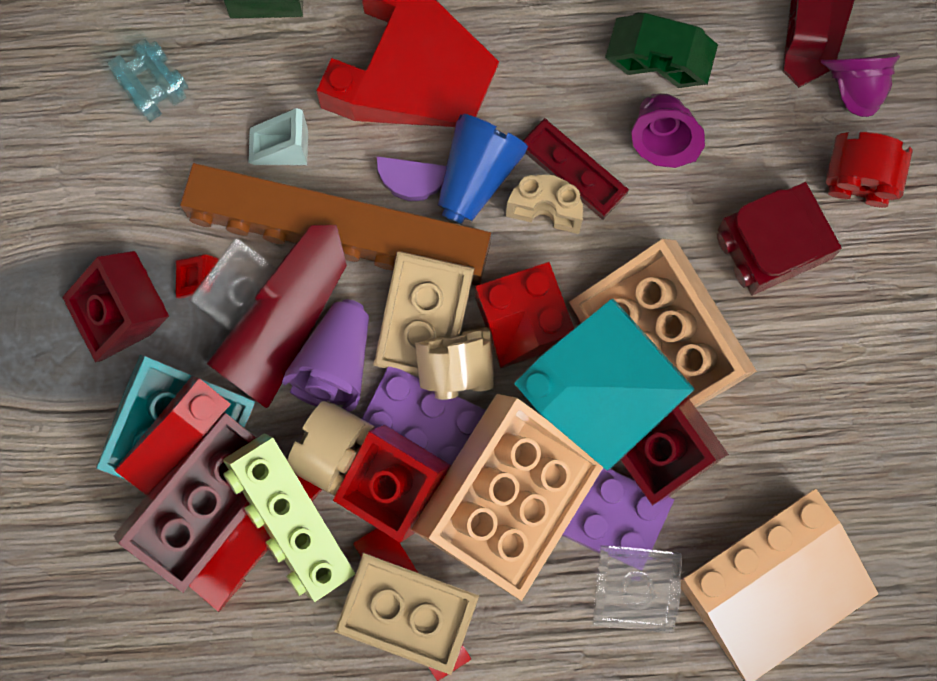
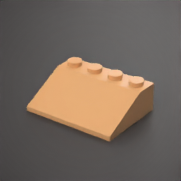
M661 239L569 301L582 323L609 300L614 299L694 387L695 390L688 395V398L695 408L757 372L676 240Z
M496 394L411 530L522 601L603 467L553 424L521 400L511 396Z
M817 489L805 494L677 582L744 681H755L878 595L841 522Z

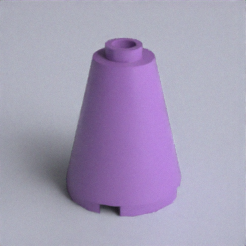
M345 299L342 302L334 303L285 371L282 383L284 386L287 383L292 385L290 391L292 395L316 407L322 401H328L336 405H343L342 408L348 412L356 409L361 395L369 316L360 303Z

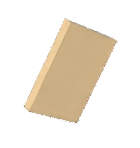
M398 251L373 366L386 369L389 366L419 376L415 342L439 337L455 338L460 336L475 268Z
M363 553L334 632L452 675L479 595Z

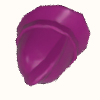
M896 52L855 59L821 60V63L831 70L832 78H835L839 86L841 98L848 111L859 117L873 116L886 100L892 87V74H895L894 65L899 60L900 55Z
M667 93L651 94L650 97L647 96L640 105L639 116L631 129L632 143L639 155L655 166L677 168L696 162L705 148V133L690 110L683 105L680 99Z

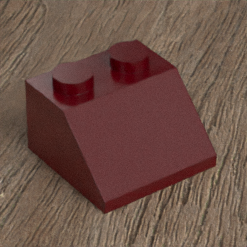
M136 251L98 256L62 297L95 363L103 361L151 336L169 317L164 303L154 288Z

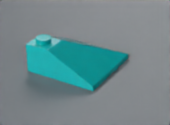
M614 299L609 300L545 352L514 383L544 418L606 470H610L695 390Z
M140 355L122 396L96 469L125 479L114 469L192 375ZM202 380L230 403L225 413L245 428L255 401Z

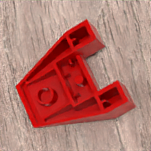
M362 0L364 14L388 22L366 71L331 58L316 90L320 107L350 120L360 122L455 127L460 114L477 117L499 66V61L437 0Z

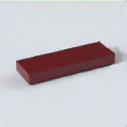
M546 118L523 140L528 145L525 154L550 175H554L574 185L580 192L581 202L602 220L628 194L629 189Z

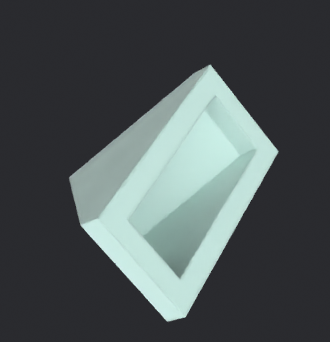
M295 108L250 128L248 163L253 165H307L308 127L303 110Z

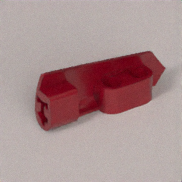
M791 0L783 72L798 88L831 71L821 63V60H837L855 0Z
M311 225L256 294L254 297L255 301L206 363L265 408L271 405L282 385L285 371L300 352L347 266L337 225Z

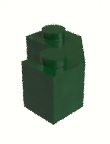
M637 12L630 16L616 18L605 58L627 75L657 71L677 88L708 85L718 44L705 34V31L700 27L648 13Z

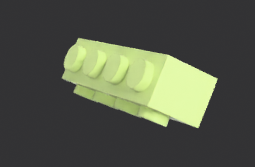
M264 433L223 459L229 469L223 473L226 481L236 495L241 491L250 503V505L244 508L247 515L257 529L261 526H264L271 539L265 543L278 563L282 560H285L291 573L286 575L298 596L305 593L316 602L356 575L273 437Z

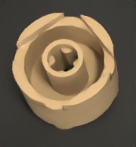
M322 401L304 424L302 430L306 432L300 444L295 441L287 461L297 476L335 496L368 432L375 429V426L334 403Z

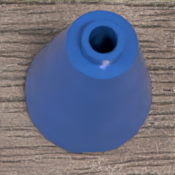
M460 114L456 121L438 206L444 209L442 216L460 225L463 224L465 219L468 221L474 220L523 158L528 148V145L510 133L505 135L496 130L497 126L468 114Z

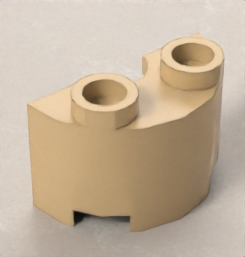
M554 175L526 176L513 189L507 201L506 217L532 223L536 216L546 215L552 219L553 228L579 234L583 221V204L580 199V192L574 185Z
M487 327L462 332L461 336L455 338L439 337L415 342L420 388L434 391L436 399H453L458 396V391L469 389L473 391H487L494 387L493 378L495 374L491 332Z

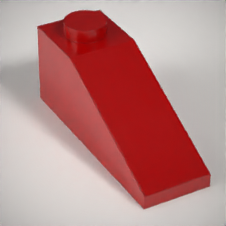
M192 376L114 471L147 496L207 434L230 406V403L200 378Z

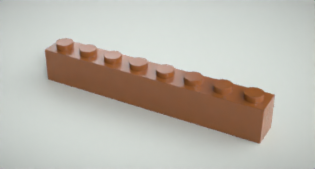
M196 163L192 165L180 204L189 221L196 225L211 227L213 223L226 226L227 231L241 236H247L249 232L263 235V239L281 245L285 244V241L297 243L311 225H337L345 260L358 262L362 258L374 261V265L379 268L393 271L397 252L402 251L475 268L472 279L473 285L481 284L491 245V232Z

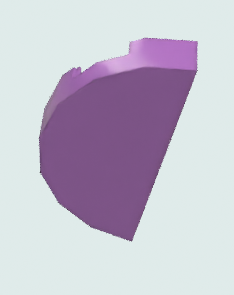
M377 157L378 175L384 186L395 197L407 201H424L428 199V196L437 193L442 188L446 166Z

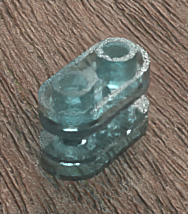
M144 38L132 46L137 56L136 58L126 63L118 55L107 62V65L142 115L150 123L162 115L156 104L167 98L173 106H176L187 98L184 90L189 87L177 69L170 72L164 62L168 59L158 43L154 41L149 44ZM144 70H147L157 84L156 87L148 92L136 77Z

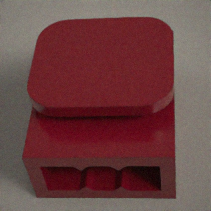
M803 182L788 190L775 191L744 205L739 212L725 217L717 229L719 232L717 233V240L722 251L725 254L730 253L736 265L734 271L738 282L743 288L747 287L752 296L832 260L842 249L807 182Z

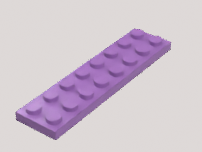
M388 366L362 419L375 426V429L383 425L388 426L452 465L486 410L459 397L447 400L436 399L434 391L420 388L419 378L398 368ZM603 468L562 536L641 573L674 499L668 497L652 506L636 481L611 469L606 470Z

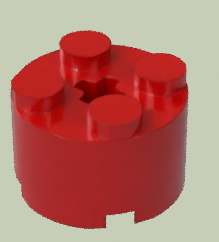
M849 132L838 134L835 137L826 178V184L829 186L828 194L839 199H850L851 195L866 198L865 203L867 205L879 208L888 207L889 200L903 197L913 153L911 147L903 150V141L871 132H860L858 139H847Z

